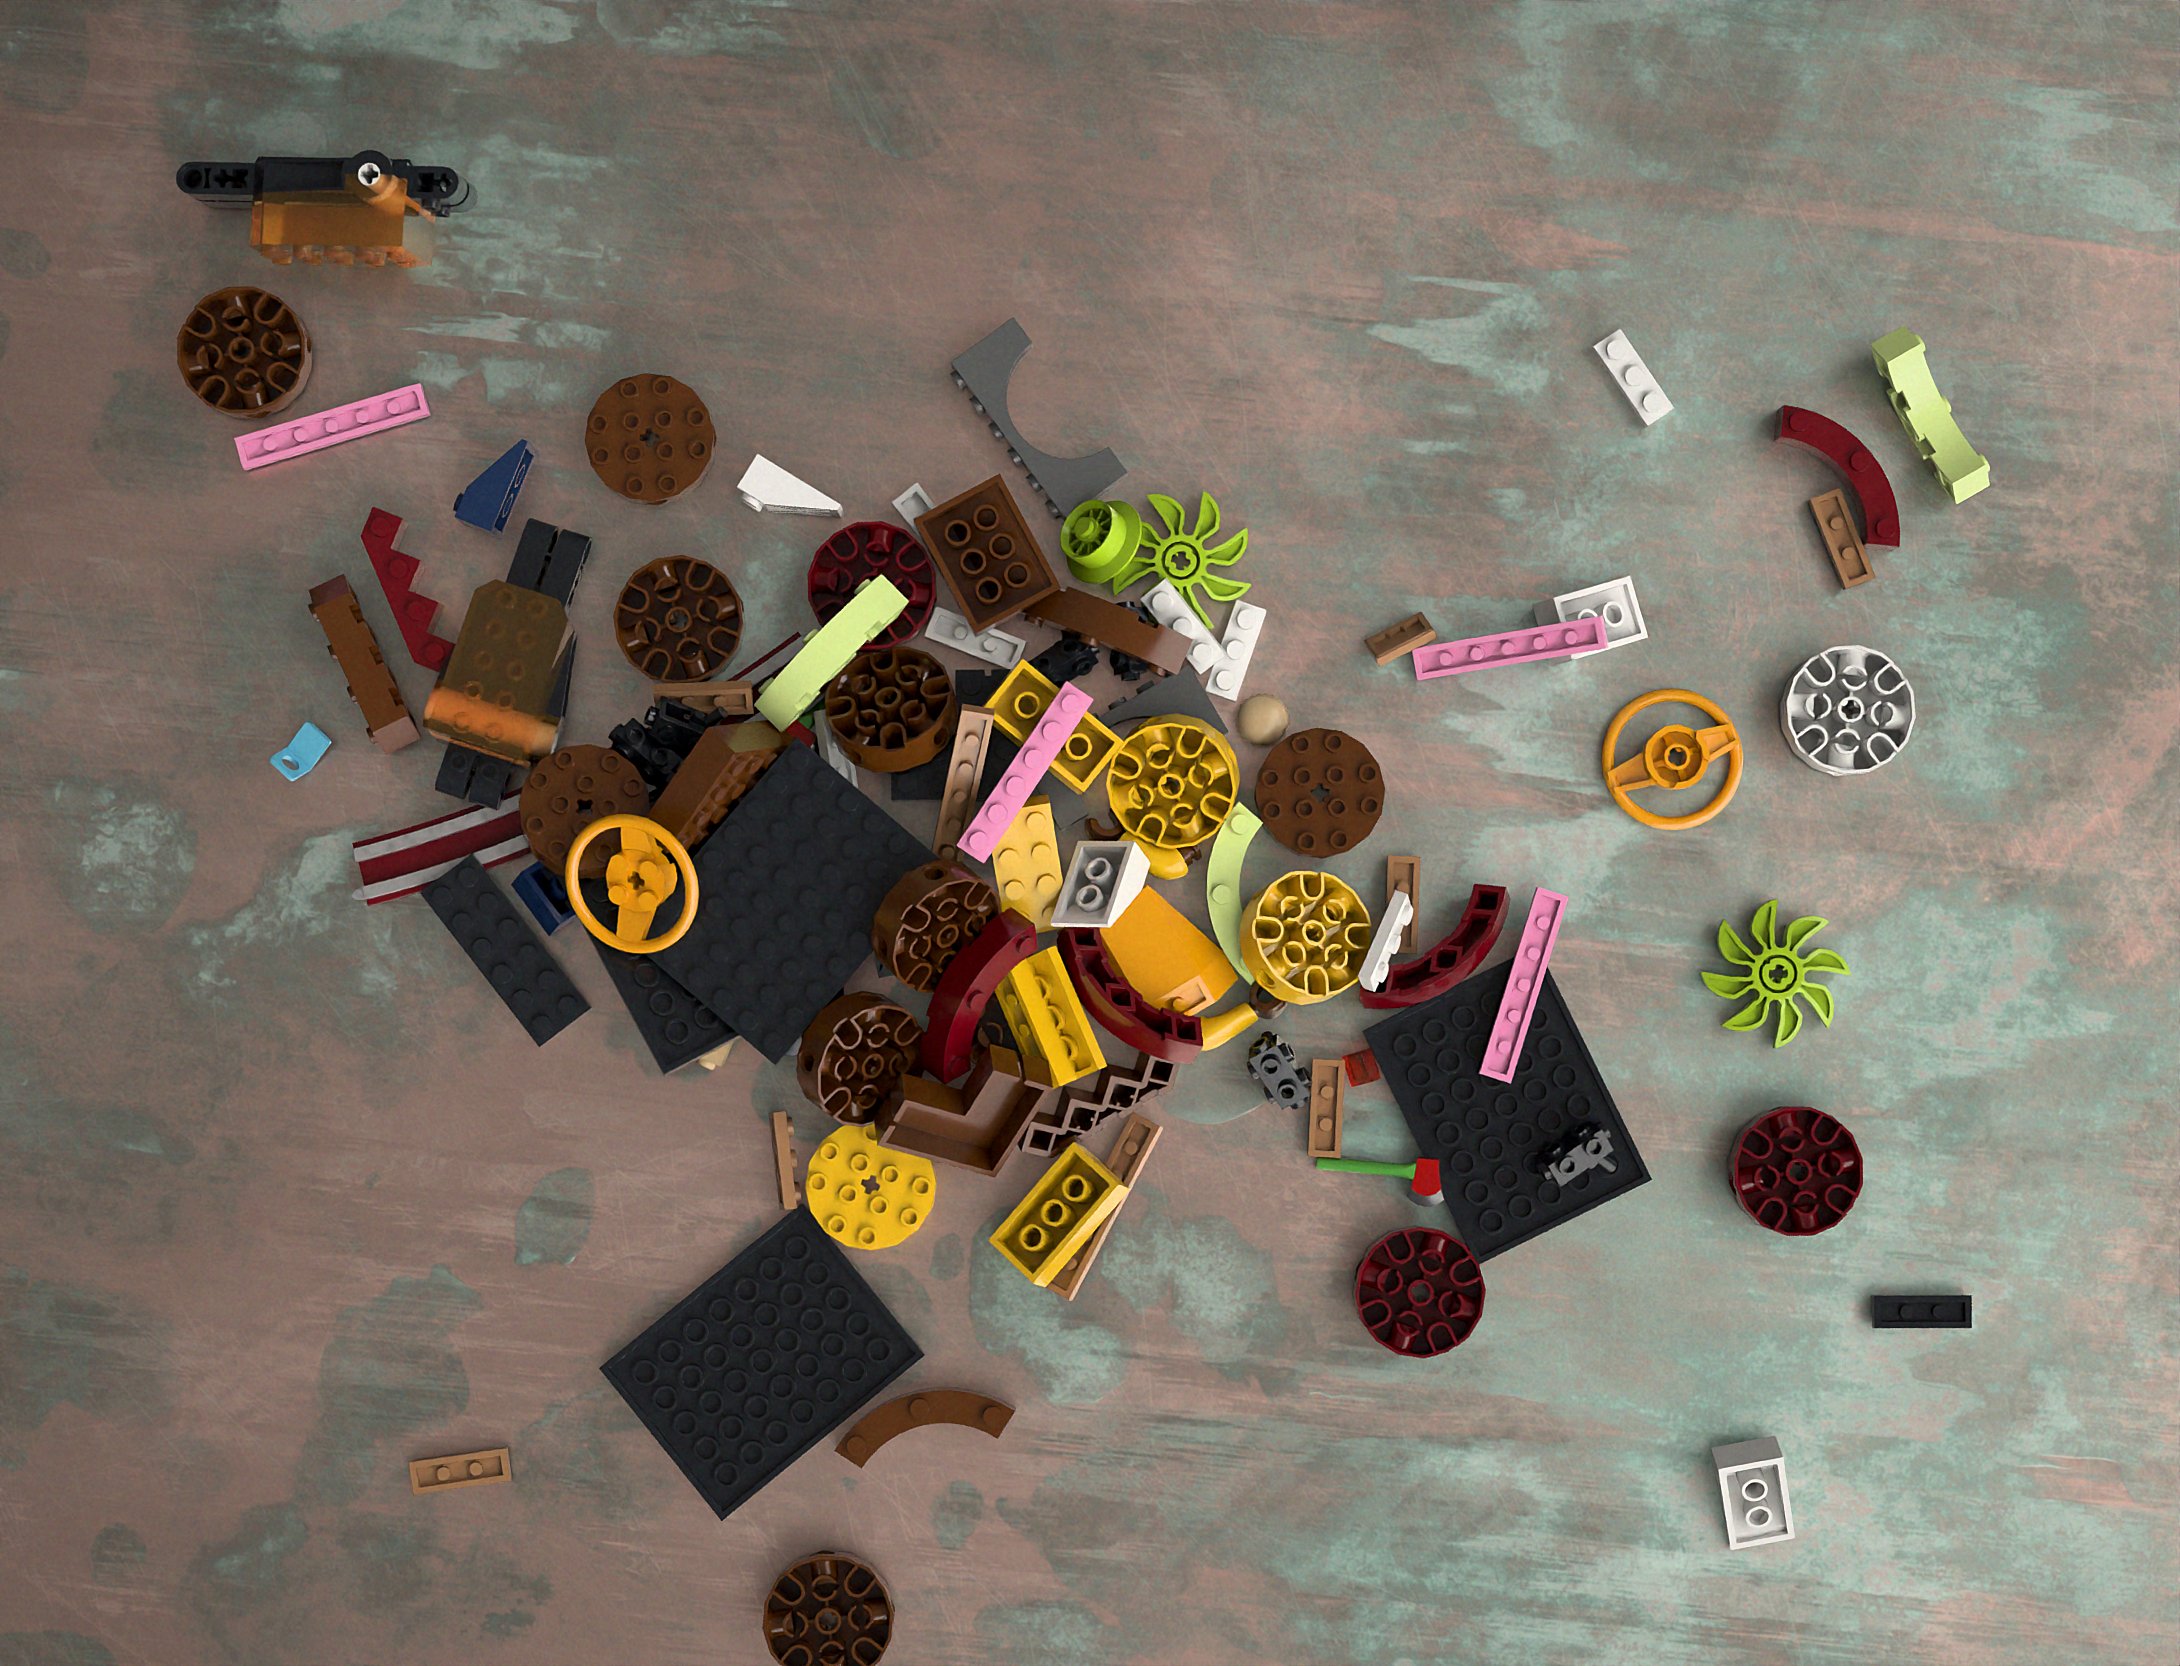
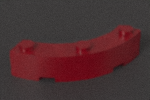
M1783 405L1779 408L1776 415L1774 443L1798 448L1817 456L1829 465V468L1840 479L1845 488L1849 490L1854 500L1859 522L1860 539L1864 549L1892 552L1899 548L1900 524L1895 496L1882 467L1873 454L1846 428L1823 415L1788 405Z
M1474 884L1470 901L1460 919L1461 922L1449 937L1443 939L1438 945L1424 953L1423 957L1406 964L1402 962L1389 965L1386 979L1383 983L1379 982L1375 992L1364 989L1361 984L1359 999L1364 1009H1391L1414 1005L1446 992L1472 973L1485 959L1502 931L1511 900L1507 888L1504 886Z
M1012 907L980 929L981 935L970 947L966 944L962 947L943 974L932 996L926 1013L930 1018L927 1031L921 1037L922 1068L944 1085L971 1070L970 1053L972 1038L985 1004L1005 976L1026 957L1038 950L1035 924Z
M1064 927L1056 940L1058 952L1079 1001L1095 1020L1111 1034L1144 1053L1173 1062L1192 1064L1203 1048L1201 1017L1177 1013L1163 1007L1159 1010L1143 1001V996L1131 987L1123 977H1118L1109 965L1108 960L1110 958L1104 948L1099 927Z

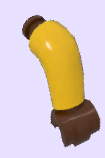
M1110 808L1108 813L1109 818L1114 824L1112 829L1102 828L1097 819L1089 818L1085 820V831L1090 841H1135L1150 861L1147 873L1160 879L1172 880L1188 874L1187 867L1193 864L1192 859L1198 861L1202 858L1197 844L1168 849L1145 841L1140 836L1136 837L1128 830L1125 831L1112 808Z
M1255 980L1249 991L1250 1002L1248 1004L1243 1002L1215 1017L1207 1018L1204 1015L1201 1016L1203 1048L1201 1051L1211 1050L1226 1043L1258 1021V1017L1263 1019L1278 1017L1283 1013L1288 1001L1277 998L1269 1003L1259 1001L1258 997L1264 988Z

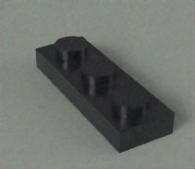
M1871 1295L1872 1328H1972V1295Z

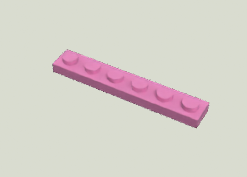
M418 383L234 438L242 467L246 471L431 416L423 387Z
M1603 616L1423 646L1412 650L1417 680L1606 649L1608 648Z
M1065 681L956 846L983 864L985 863L1094 699L1068 681Z
M1536 887L1479 1074L1511 1083L1569 898L1568 896Z

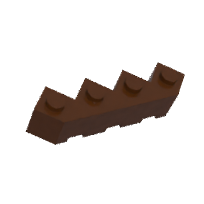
M342 574L310 589L309 593L312 603L308 604V608L316 622L320 621L330 642V645L327 646L329 653L335 663H340L350 684L347 687V691L353 703H359L369 725L366 731L373 745L380 744L387 755L420 739L421 736L416 720L401 696L396 677L382 656L377 637L365 619L358 596L346 576Z
M1140 1051L1134 1069L1106 1063L1107 1067L1101 1069L1094 1092L1063 1085L1055 1114L1052 1115L1039 1111L1036 1113L1017 1143L1021 1152L1054 1158L1063 1152L1062 1149L1068 1147L1073 1142L1078 1140L1082 1142L1103 1130L1104 1125L1118 1117L1120 1119L1143 1107V1103L1159 1094L1162 1096L1171 1091L1181 1063L1157 1058Z

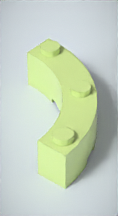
M1903 325L1871 343L1872 353L1879 374L1882 377L1886 376L1890 382L1891 388L1886 391L1903 427L1922 459L1930 458L1937 469V472L1934 473L1935 478L1947 494L1958 504L1990 486L1987 473L1990 471V466L1982 454H1976L1949 413L1951 412V406L1947 399L1939 394L1923 354L1926 348L1921 337L1918 334L1913 335Z
M882 574L873 582L866 579L854 591L857 596L820 631L816 628L813 629L802 641L805 647L775 679L771 677L759 688L758 691L762 695L754 706L780 732H783L797 720L821 693L819 689L826 682L831 681L855 657L856 651L867 640H873L894 621L909 601Z
M1238 802L1220 828L1211 850L1206 874V903L1212 931L1221 950L1237 974L1250 986L1255 979L1244 963L1239 942V931L1243 913L1239 894V880L1244 855L1252 838L1263 822Z

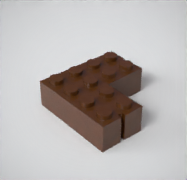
M769 720L708 727L646 818L668 830L682 844L685 850L702 848L710 839V832L714 826L721 822L728 814L729 810L727 807L732 800L746 797L795 738L786 729L780 732ZM655 838L657 846H660L665 854L671 853L665 845Z
M989 1044L962 1089L901 1073L889 1093L890 1099H885L874 1117L877 1146L995 1178L1053 1088L1048 1060L1023 1053L1018 1058L1016 1051Z

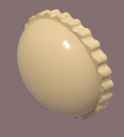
M1258 693L1256 696L1252 695L1249 699H1245L1244 703L1240 704V709L1237 710V716L1235 717V720H1237L1235 725L1238 727L1237 732L1241 734L1242 739L1246 740V743H1251L1254 747L1262 748L1265 746L1268 748L1270 745L1274 746L1276 742H1280L1281 738L1286 736L1285 733L1289 730L1290 715L1287 713L1288 708H1285L1284 702H1280V699L1275 698L1274 695H1267V693L1263 695Z

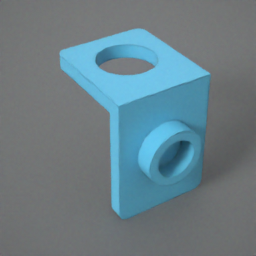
M307 721L285 749L271 756L269 762L287 779L294 781L311 771L331 744V740L311 721ZM282 759L291 761L297 770L287 768L283 764Z

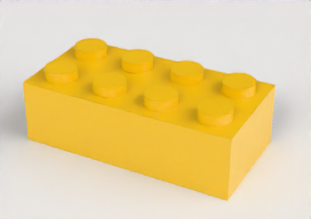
M1021 659L1014 665L982 707L995 709L992 725L1021 748L1060 689L1024 659ZM1086 711L1047 770L1077 795L1084 793L1124 741Z
M1049 795L1028 797L993 849L992 857L1002 912L1012 907L1035 924L1036 933L1064 928L1053 927L1050 923L1063 887V879Z
M1073 1142L988 1241L1033 1284L1046 1287L1130 1191V1188L1086 1147Z

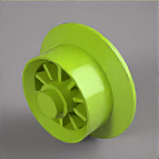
M1093 499L1085 501L1073 509L1065 519L1060 532V545L1067 556V564L1071 573L1078 580L1088 584L1102 583L1118 575L1130 563L1140 544L1142 535L1140 516L1130 504L1118 500L1103 502Z

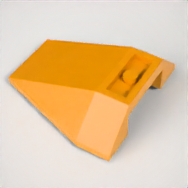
M1148 884L1142 888L1141 892L1111 927H1099L1104 948L1110 958L1108 963L1118 977H1123L1131 987L1143 996V1001L1159 1010L1163 1007L1177 1013L1192 1016L1215 1003L1239 979L1224 952Z

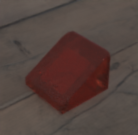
M1371 1048L1342 1056V1059L1345 1060V1068L1351 1087L1381 1079Z

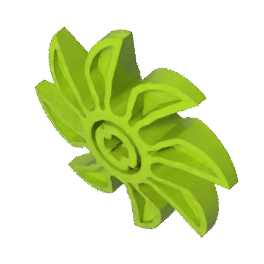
M1203 491L1198 522L1194 534L1190 536L1185 535L1182 531L1185 511L1177 501L1162 494L1146 495L1163 519L1167 530L1170 532V537L1161 539L1149 523L1141 522L1142 535L1139 545L1153 549L1156 555L1153 559L1133 557L1130 563L1114 577V596L1137 580L1148 576L1150 573H1155L1158 575L1159 581L1145 590L1143 595L1167 577L1206 628L1214 629V625L1197 603L1191 587L1195 584L1201 585L1211 600L1219 602L1232 601L1247 592L1251 586L1250 583L1222 579L1215 575H1210L1206 571V567L1210 564L1230 567L1241 558L1248 543L1247 527L1222 545L1214 547L1212 550H1205L1202 543L1218 532L1220 525L1218 505L1207 492ZM1179 553L1185 554V560L1190 562L1189 567L1183 566V570H1177L1176 563L1171 562L1172 557L1178 558ZM1141 601V607H1146ZM1148 610V622L1153 624L1159 623Z
M1772 899L1762 904L1754 912L1750 920L1748 932L1758 945V951L1755 954H1752L1751 950L1741 942L1725 919L1719 925L1717 932L1719 952L1725 961L1745 965L1747 972L1744 976H1725L1700 971L1702 980L1707 988L1720 997L1736 999L1745 994L1749 989L1754 990L1755 995L1753 999L1749 1000L1741 1010L1721 1024L1727 1029L1749 1031L1761 1026L1766 1021L1769 1003L1773 1000L1776 1002L1777 1019L1773 1048L1789 1043L1797 1035L1801 1027L1803 1016L1797 1005L1793 1002V996L1796 993H1799L1800 997L1810 1005L1826 1028L1829 1027L1833 1019L1834 1001L1830 991L1825 985L1806 982L1804 975L1808 970L1827 971L1851 976L1845 960L1832 950L1814 948L1801 958L1797 956V949L1807 939L1830 923V921L1822 917L1802 916L1790 921L1785 925L1782 944L1778 947L1775 945L1774 926L1778 899ZM1777 964L1779 965L1777 969L1782 970V976L1776 977L1775 982H1772L1774 977H1769V970H1775Z

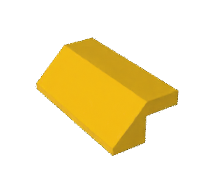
M1056 945L1025 958L996 987L994 991L1021 1054L1048 1060L1053 1085L1052 1090L1107 1067Z

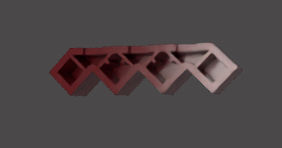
M372 507L361 534L363 544L414 663L440 673L456 646L455 643L433 635L445 606L416 593L427 564L398 551L409 523L401 517Z

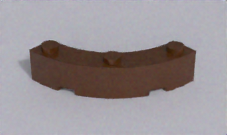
M1067 586V589L1061 587L1060 590L1020 613L1025 616L1023 621L1034 627L1041 628L1045 624L1080 636V642L1097 648L1099 643L1147 664L1146 670L1160 677H1164L1165 673L1178 675L1193 639L1160 623L1153 624L1146 620L1142 622L1137 621L1140 614Z
M958 1387L919 1389L892 1398L870 1411L845 1434L834 1451L862 1469L868 1459L892 1438L916 1427L938 1423L960 1424L973 1427L998 1439L1015 1413L1016 1407L990 1394Z

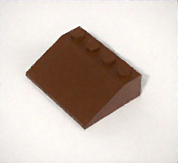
M1000 474L913 519L917 531L975 638L1005 623L1061 589L1058 580Z

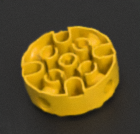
M1178 713L1151 717L1131 729L1124 738L1123 744L1112 757L1106 781L1110 806L1123 827L1136 837L1140 836L1145 841L1156 843V846L1168 849L1194 846L1215 834L1232 811L1240 782L1236 754L1223 734L1202 719ZM1168 778L1178 779L1179 784L1176 785L1174 781L1168 782Z
M1303 870L1289 872L1255 893L1242 913L1239 942L1243 960L1256 982L1277 999L1299 1005L1324 1002L1359 981L1358 974L1371 947L1369 932L1371 922L1368 911L1356 892L1336 876L1323 872H1303Z
M875 1124L865 1127L843 1125L821 1142L809 1161L805 1189L810 1211L825 1233L848 1247L877 1250L898 1245L920 1228L933 1207L937 1178L932 1160L877 1146ZM873 1175L877 1177L876 1183L880 1185V1189H874L869 1193L866 1191L867 1186L863 1184V1180H868Z

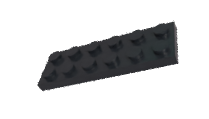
M474 853L470 854L420 892L539 1047L592 1008Z

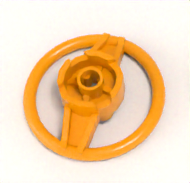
M1670 688L1645 693L1629 702L1619 711L1606 732L1602 746L1601 763L1603 776L1610 794L1628 815L1651 827L1679 830L1691 828L1708 821L1728 804L1741 778L1743 752L1734 724L1716 703L1692 691ZM1667 701L1688 703L1705 711L1719 725L1697 731L1679 724L1665 726L1649 737L1647 742L1643 744L1641 753L1615 768V747L1623 727L1637 712L1650 705ZM1671 749L1675 753H1682L1683 759L1679 760L1680 766L1669 762L1668 756H1670L1669 751ZM1730 752L1729 773L1722 790L1711 803L1695 813L1680 817L1656 815L1636 805L1625 793L1656 785L1660 789L1673 791L1688 788L1701 780L1708 763L1724 753Z
M608 815L587 825L578 834L570 847L565 865V883L569 900L584 926L602 942L625 952L652 953L671 946L688 930L698 907V880L688 853L682 844L664 827L649 820V818L637 815ZM621 827L622 851L611 857L606 872L609 899L614 904L619 905L617 933L615 934L598 922L586 906L579 887L578 868L586 845L596 835L611 828ZM656 838L672 853L681 869L685 883V903L679 920L668 932L657 938L645 940L657 906L673 893L677 882L676 867L674 863L670 864L667 857L661 853L663 849L657 846Z

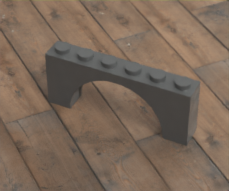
M1013 317L951 362L954 371L950 375L960 389L966 386L973 397L969 401L978 414L986 413L992 422L988 427L997 440L1005 439L1010 446L1007 453L1016 466L1019 467L1023 464L1027 469L1029 475L1026 476V479L1036 493L1042 490L1046 495L1048 501L1045 502V505L1055 518L1061 516L1065 521L1071 511L1078 505L1088 500L1098 499L1127 478L1128 472L1109 447L1094 455L1083 458H1058L1037 450L1018 433L1008 412L1007 389L1015 367L1033 349V343Z
M1190 665L1184 668L1181 666L1178 675L1165 673L1166 679L1157 684H1154L1152 680L1136 689L1137 696L1128 701L1125 697L1114 701L1108 705L1110 711L1101 717L1097 713L1092 714L1093 717L1108 729L1129 720L1149 719L1154 716L1178 713L1202 719L1222 733L1223 736L1229 732ZM1046 770L1035 788L1039 795H1049L1052 817L1060 831H1063L1087 817L1089 813L1083 802L1082 794L1077 795Z

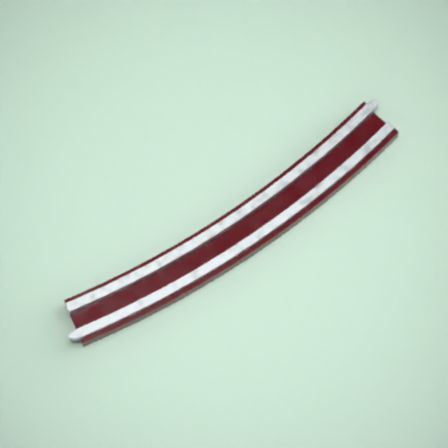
M796 632L772 651L727 681L752 680L755 704L762 695L758 691L759 688L771 677L775 679L805 647L802 641L809 633L801 636L799 632ZM833 679L831 681L826 682L819 689L821 693L814 699L813 702H815L817 699L826 694V690L828 689ZM754 706V714L728 715L721 721L720 726L768 719ZM685 756V757H682V758H681L682 761H681V763H680L679 768L681 767V765L684 763V761L686 760V758H687L688 756ZM645 782L648 787V794L657 790L654 785H649ZM523 787L506 793L499 810L477 804L412 827L352 843L355 861L359 863L364 886L353 891L351 897L355 900H366L368 906H375L419 894L472 853H474L487 871L532 855L530 848L523 838L518 802ZM581 809L579 810V813H586L587 815H590L591 809Z

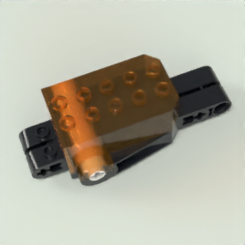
M374 150L361 151L353 156V158L258 156L255 163L187 162L179 168L176 174V183L179 189L206 206L213 208H252L250 247L261 253V257L269 258L273 264L277 265L300 263L310 266L334 264L344 267L354 265H366L369 267H385L387 265L402 268H415L416 266L432 267L435 217L446 218L450 217V213L468 212L475 206L478 199L477 190L474 185L451 168L444 166H413L410 159H389L381 152Z
M529 518L523 530L506 582L495 579L475 589L456 645L437 677L423 716V727L431 733L438 743L448 745L436 779L435 791L465 799L470 790L469 802L499 810L515 767L531 772L533 763L538 764L541 759L556 752L566 718L578 638L568 614L589 557L592 537L563 529L557 541L558 526Z

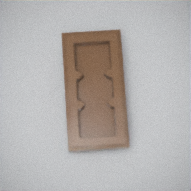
M1419 612L1365 639L1364 642L1380 667L1437 637L1423 613Z

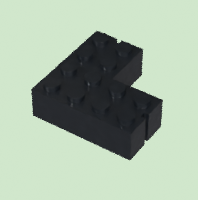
M985 669L955 670V693L959 706L958 720L962 704L982 707L1011 669H991V676H985ZM993 725L976 801H986L1021 749ZM955 735L951 737L946 747L928 763L920 764L904 771L891 772L892 802L942 801Z

